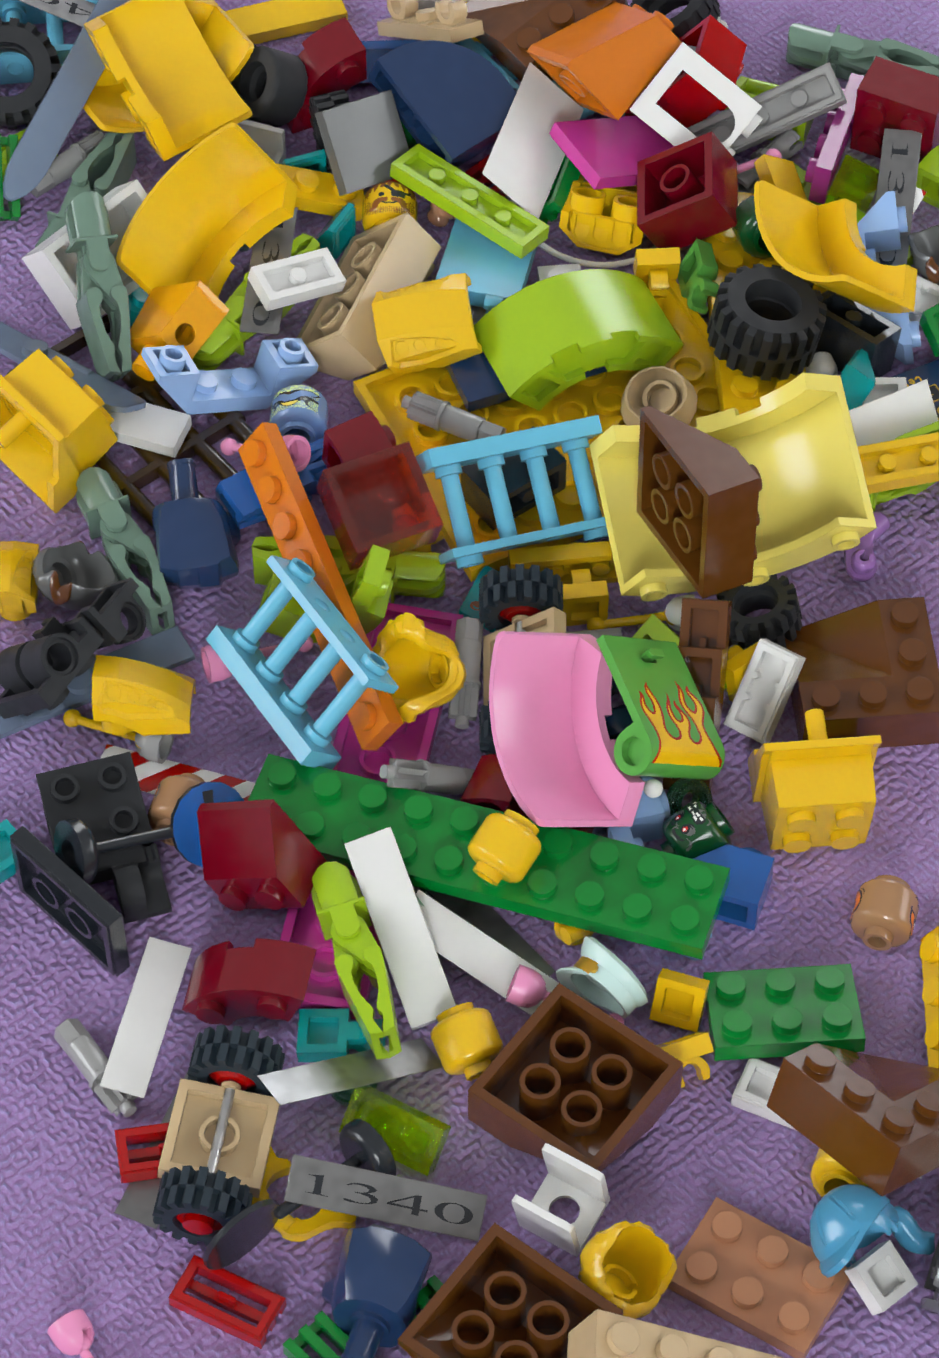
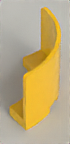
M184 0L202 37L231 83L249 60L254 50V44L215 0ZM106 68L103 70L83 109L103 131L113 133L145 132L141 122L134 120L121 97V93L127 91L123 82L118 84L112 72L108 73Z
M130 0L83 24L107 72H112L118 84L123 82L127 91L121 93L124 103L134 120L141 122L148 142L164 162L194 147L229 123L238 124L253 115L250 107L242 100L220 68L195 24L184 0Z
M229 123L195 145L156 183L130 221L118 248L116 263L148 295L155 287L201 280L219 297L224 283L235 267L230 260L244 243L251 248L273 228L293 217L298 186L238 124Z
M764 180L755 182L754 204L757 224L768 251L784 269L797 277L876 311L885 313L914 312L917 269L907 264L897 266L883 265L866 255V248L861 240L857 225V203L844 198L816 205Z

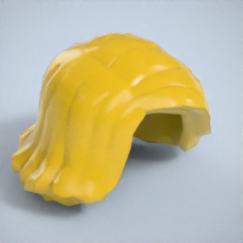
M405 612L397 616L395 620L390 619L378 634L377 642L372 650L387 662L389 666L387 672L399 686L395 693H391L403 724L405 722H415L418 714H423L429 709L448 703L463 688L467 674L455 643L447 636L425 628L422 619Z

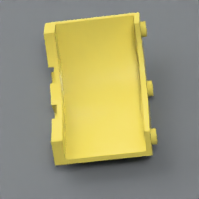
M803 372L782 387L760 397L761 406L740 415L736 408H731L696 418L697 427L694 428L736 448L749 465L753 464L758 469L762 479V490L759 492L758 498L760 523L756 527L755 539L757 559L754 560L752 582L744 584V586L751 587L764 584L770 579L769 575L799 567L835 551L852 549L860 544V538L877 528L841 376ZM612 425L589 446L621 596H640L642 601L649 602L660 600L670 594L697 592L637 513L640 425Z

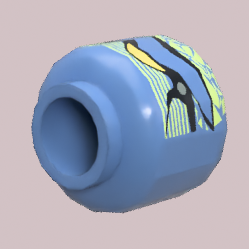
M290 385L274 395L271 403L269 423L277 424L282 436L300 435L305 437L309 444L324 438V432L327 430L328 405L321 392L306 385Z

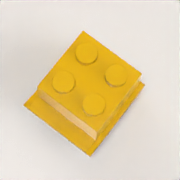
M38 348L5 377L0 375V461L56 514L76 495L78 489L76 482L81 472L88 467H93L118 439L110 426L114 419L103 407L105 403L102 398L87 384L81 388L72 378L75 374L61 358L56 355L50 360Z
M811 709L805 712L808 740L764 743L760 749L752 751L748 757L753 802H761L770 850L783 849L789 853H800L811 847L832 846L835 849L844 850L853 848L861 843H866L876 805L873 766L878 747L882 744L881 735L828 739L824 711L822 709Z

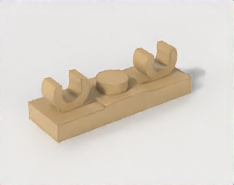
M387 0V8L392 17L377 21L379 36L456 43L484 34L482 20L466 18L467 5L465 0L454 2L452 0H440L435 2V8L418 10V0Z

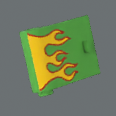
M601 635L596 641L633 721L631 725L619 734L614 745V758L618 768L630 776L709 780L718 775L725 760L724 746L676 642Z

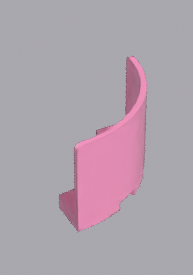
M501 631L495 639L490 667V722L498 762L506 783L518 805L529 819L541 827H632L645 782L639 776H630L623 773L615 762L614 745L616 739L609 738L605 717L612 715V674L596 641L597 639L591 634Z

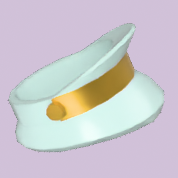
M592 936L584 938L581 947V957L574 966L560 968L556 971V977L560 984L591 1004L609 1010L612 1013H617L622 1018L628 1017L635 1008L648 1003L647 993L643 985L630 968Z

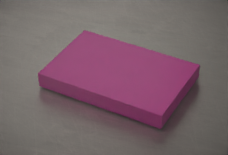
M625 116L619 120L600 118L555 122L549 133L594 190L636 186L637 162L674 147V145L638 116Z

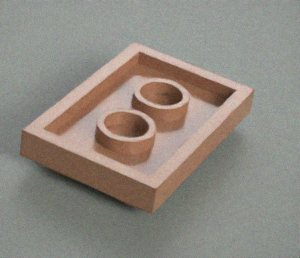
M716 1197L676 1260L677 1269L668 1289L794 1358H806L851 1281L844 1272L848 1267L844 1266L837 1274L827 1278L821 1273L819 1269L820 1261L816 1258L811 1247Z

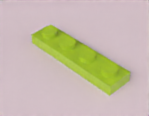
M420 144L415 145L391 163L390 177L520 259L548 239L550 228L548 224Z

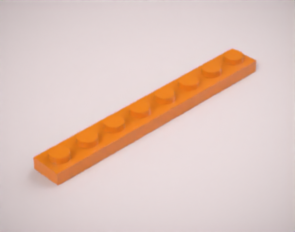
M262 422L238 449V452L282 558L288 560L298 558L314 570L316 575L313 579L370 651H373L280 430L275 423ZM316 628L313 633L322 652L329 642L321 631ZM342 658L330 672L338 693L353 676V672ZM367 688L347 713L362 750L377 751L403 724L391 693Z

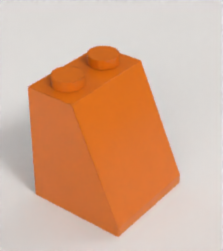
M614 2L532 44L526 52L579 106L619 120L682 42L672 32L674 28L673 23L659 11H654L652 14L637 4L630 7Z

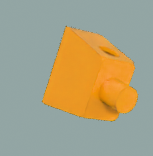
M201 280L153 288L130 329L131 347L138 353V356L132 363L133 372L147 381L155 379L141 355L144 347L184 345L188 354L193 359L230 309Z

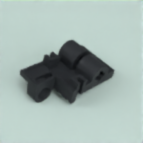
M132 578L107 585L93 604L82 608L73 620L60 623L55 617L47 618L41 623L43 628L36 630L32 634L35 640L8 647L0 652V685L5 689L0 695V715L3 719L22 714L29 716L37 710L45 708L52 710L56 708L68 696L69 689L67 686L74 677L82 675L93 665L96 660L94 652L97 649L113 644L120 645L135 641L143 635L146 628V617L143 609L132 596L139 587ZM121 612L128 620V630H126L121 621Z
M130 752L36 774L53 849L54 833L59 821L78 818L85 822L92 831L96 842L151 830ZM152 842L99 854L97 875L88 885L113 879L124 924L172 912L156 843Z

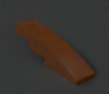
M682 598L678 648L719 735L729 648L732 601ZM663 777L662 785L663 789L711 793L713 778L699 780Z

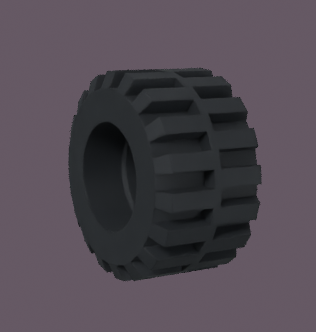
M10 17L9 22H2L0 18V54L4 52L23 54L30 60L34 69L33 80L25 91L15 96L0 95V125L7 126L8 130L17 129L18 125L23 124L28 127L61 68L56 49L51 44L49 37L44 32L40 33L35 25L29 22L27 24L20 23L18 18Z
M754 264L753 268L747 266L737 268L736 273L730 272L725 276L724 282H721L707 327V333L709 334L708 343L710 347L715 348L714 354L719 360L727 361V367L733 371L738 369L743 372L742 375L750 378L754 375L759 376L761 380L771 381L772 377L784 380L788 379L790 374L797 376L802 373L804 367H809L813 360L826 321L827 307L826 304L822 303L824 297L821 292L813 290V283L782 270V266L772 265V267H765L763 264Z

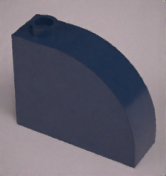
M436 40L416 41L389 51L376 60L368 76V79L379 93L388 90L392 91L400 121L415 141L455 167L461 166L495 144L518 89L510 85L503 74L491 62L480 54L458 44Z

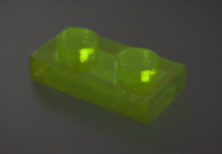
M846 154L828 194L835 197V201L844 198L857 203V209L866 212L877 190L879 170Z
M366 1085L354 1088L338 1132L340 1133L343 1127L353 1119H362L380 1134L395 1161L428 1176L436 1168L451 1126Z

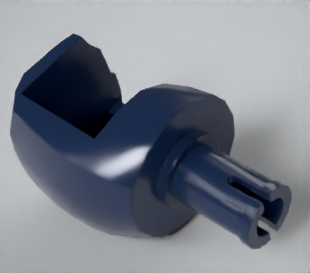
M182 458L167 462V468L169 470L172 501L156 505L152 510L159 570L163 573L166 585L177 586L180 589L200 588L201 590L220 588L225 580L235 577L239 573V561L235 546L241 539L240 530L219 501L212 498H199L195 459Z
M372 1224L369 1227L348 1229L339 1255L337 1275L324 1284L321 1294L323 1299L331 1305L333 1320L349 1336L340 1358H375L379 1347L392 1348L398 1345V1338L414 1320L417 1298L432 1259V1253L416 1240L398 1233L392 1228Z

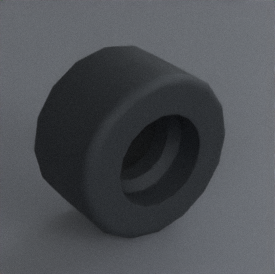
M261 45L254 47L249 60L231 82V85L250 107L253 115L248 118L249 120L279 127L293 120L302 108L307 94L308 76L305 65L298 56Z

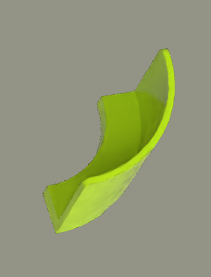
M609 269L571 271L540 280L500 302L474 325L477 341L481 344L482 351L508 396L538 411L559 393L586 379L585 372L604 366L608 372L619 370L641 371L652 366H665L684 345L644 281L633 274Z

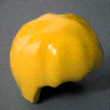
M621 1221L606 1230L597 1232L587 1242L580 1254L578 1279L622 1309L623 1316L638 1319L648 1315L657 1306L661 1295L666 1291L674 1276L677 1264L675 1255L669 1251V1245L663 1239L656 1236L651 1226L640 1221L635 1223Z

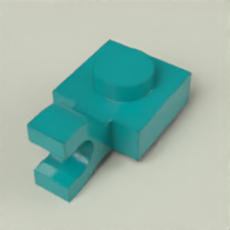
M349 1008L299 1009L296 1048L298 1062H319L349 1055V1049H356L358 1052L371 1050L358 1022H351ZM374 1019L382 1030L383 1019ZM380 1038L382 1045L386 1046L387 1038Z

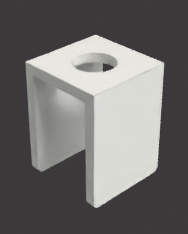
M545 1143L541 1151L548 1171L547 1176L531 1202L515 1194L511 1203L519 1226L578 1257L610 1201L605 1175ZM570 1198L578 1204L580 1212L575 1222L570 1224L549 1212L551 1205L556 1200Z

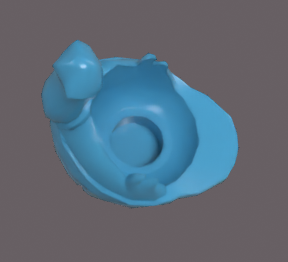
M845 1184L827 1192L815 1206L810 1220V1242L816 1258L820 1261L819 1269L821 1273L827 1278L837 1274L844 1266L850 1267V1263L854 1264L856 1259L853 1254L856 1249L867 1247L885 1233L888 1236L892 1233L898 1244L909 1252L930 1255L935 1250V1233L923 1231L906 1209L891 1205L890 1200L885 1195L880 1196L870 1187L861 1184Z

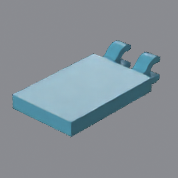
M456 218L435 280L451 274L466 273L471 280V285L468 286L470 305L483 307V309H486V314L500 302L526 287L537 247L520 259Z

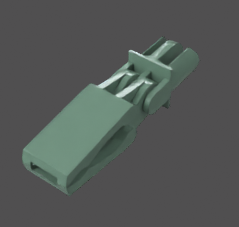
M793 23L789 27L786 62L789 64L813 70L830 62L837 78L849 80L851 73L865 76L875 57L878 56L939 77V56L889 38L875 41L840 33L841 25H837L835 32L801 23Z
M109 132L71 176L72 182L59 213L47 212L48 227L35 247L66 225L65 209L79 193L89 190L95 191L103 197L115 187L128 183L137 163L134 133Z
M87 190L79 193L65 209V222L69 238V246L65 253L77 254L76 308L96 373L111 382L122 379L132 369L129 298L127 288L123 285L115 258L109 248L118 238V234L112 235L108 211L103 197L95 191ZM100 304L109 318L111 339L105 330L101 318Z
M88 467L81 472L76 482L78 488L76 500L88 524L90 539L93 540L102 536L105 555L112 563L118 576V581L132 578L139 585L132 596L145 613L146 628L149 632L155 635L174 627L175 620L172 600L163 573L159 570L154 546L149 536L145 535L132 519L128 494L122 495L118 485L112 480L106 470L99 467ZM132 564L136 565L138 573L150 582L155 594V601L151 597L150 588L136 578L131 571ZM158 616L163 619L165 629L159 625Z

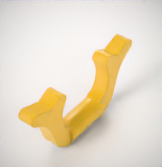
M270 1147L259 1198L253 1197L251 1205L258 1201L271 1199L267 1192L269 1186L278 1178L289 1175L290 1160L277 1157L272 1147ZM320 1209L316 1215L308 1219L294 1218L289 1214L283 1219H278L273 1228L286 1240L302 1242L329 1229L355 1228L356 1216Z

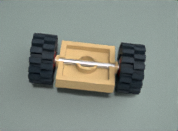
M515 564L516 569H510L508 565L500 566V572L492 569L487 572V576H482L480 579L479 620L481 624L485 623V628L488 630L496 628L495 632L483 636V706L481 707V712H479V746L482 754H496L490 722L489 680L493 648L497 634L501 631L566 633V613L563 612V581L561 582V577L558 574L553 575V570L548 568L540 571V566L532 564L530 569H525L524 564Z
M217 1025L216 1031L208 1027L204 1029L203 1033L199 1032L196 1037L187 1072L188 1079L180 1078L158 1166L157 1178H161L152 1214L154 1216L153 1222L160 1225L159 1229L164 1233L172 1231L171 1237L177 1240L185 1237L188 1238L189 1244L197 1245V1241L204 1242L205 1247H207L213 1237L232 1218L251 1206L253 1197L259 1198L280 1105L257 1075L282 1070L285 1060V1053H282L283 1048L279 1044L273 1045L274 1039L269 1036L259 1038V1031L251 1029L249 1033L242 1032L241 1026L234 1025L233 1030H228L225 1025Z

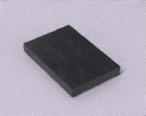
M24 826L10 835L19 890L113 976L116 975L118 977L129 968L130 962L122 914Z

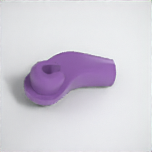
M879 511L873 512L877 528L860 538L858 546L844 550L846 572L849 577L859 582L868 581L875 576L877 563L873 544L890 528L888 518Z

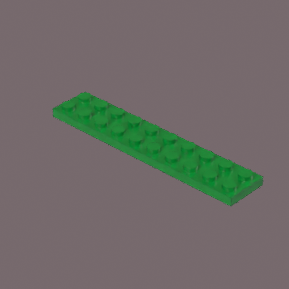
M268 754L248 801L274 799L327 862L336 861L345 865L349 870H353L344 844L391 827L411 883L415 887L701 960L703 959L730 880V868L566 827H541L536 825L539 829L537 837L541 842V852L524 878L517 883H508L501 880L498 886H495L479 877L473 871L476 862L469 855L468 845L489 814H504V812L413 789L387 787L385 782L321 766L316 768L300 765L297 760Z

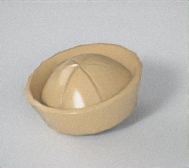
M652 366L639 371L630 379L622 396L621 414L626 425H640V409L651 406L677 420L690 424L697 410L698 397L693 385L676 370L665 366Z

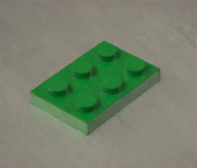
M851 964L703 973V979L710 981L705 1004L711 1042L714 1049V1061L785 1057L815 1043L854 1052L865 1051L866 1037Z

